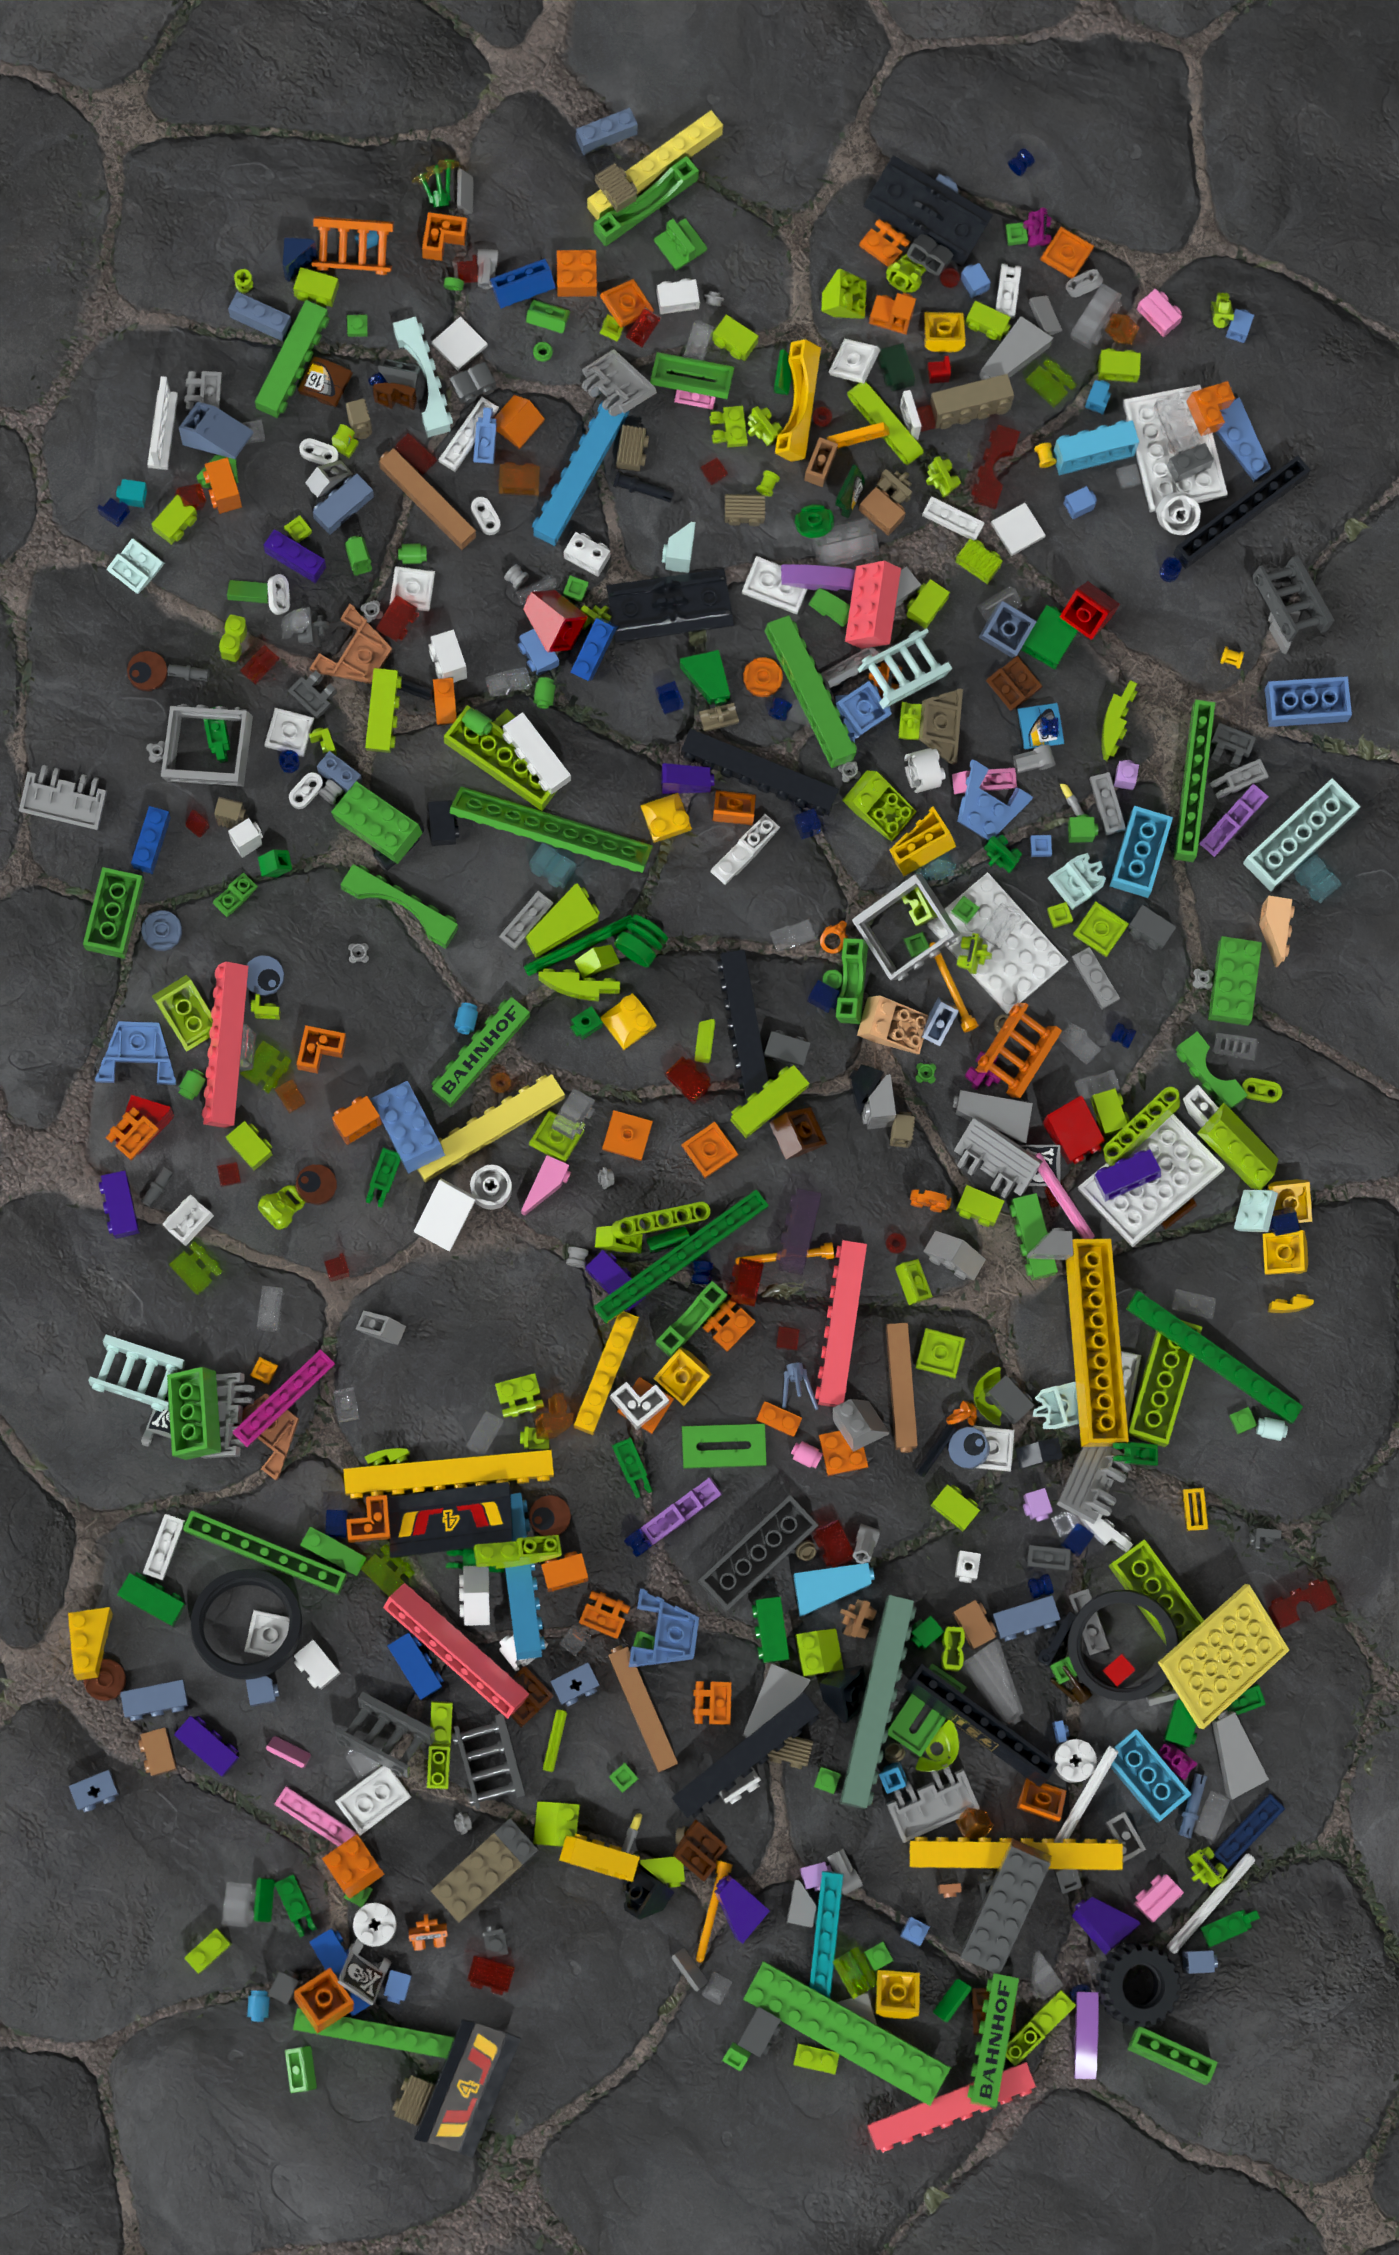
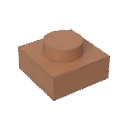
M961 1883L938 1885V1894H944V1898L957 1897L956 1893L961 1892Z

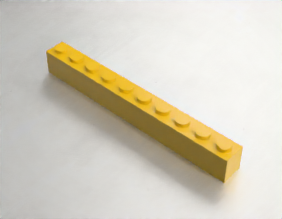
M552 1450L343 1469L345 1494L350 1496V1499L363 1498V1494L379 1496L384 1495V1492H392V1495L405 1494L404 1491L413 1490V1493H423L428 1488H433L434 1491L446 1490V1487L454 1486V1489L472 1484L480 1486L488 1485L487 1483H503L516 1480L517 1484L529 1483V1479L545 1482L550 1481V1477H554Z
M915 1837V1841H910V1867L999 1869L1012 1838H999V1842H991V1838H978V1842H970V1838H957V1842H949L948 1837H936V1841H928V1837ZM1021 1838L1022 1843L1051 1855L1049 1869L1123 1870V1844H1118L1117 1839H1106V1843H1097V1839H1084V1843H1076V1839H1063V1843H1055V1839H1042V1843H1033L1032 1838Z

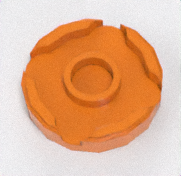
M767 657L754 659L748 663L743 673V683L746 689L758 697H769L775 694L780 689L783 681L781 668L773 659Z

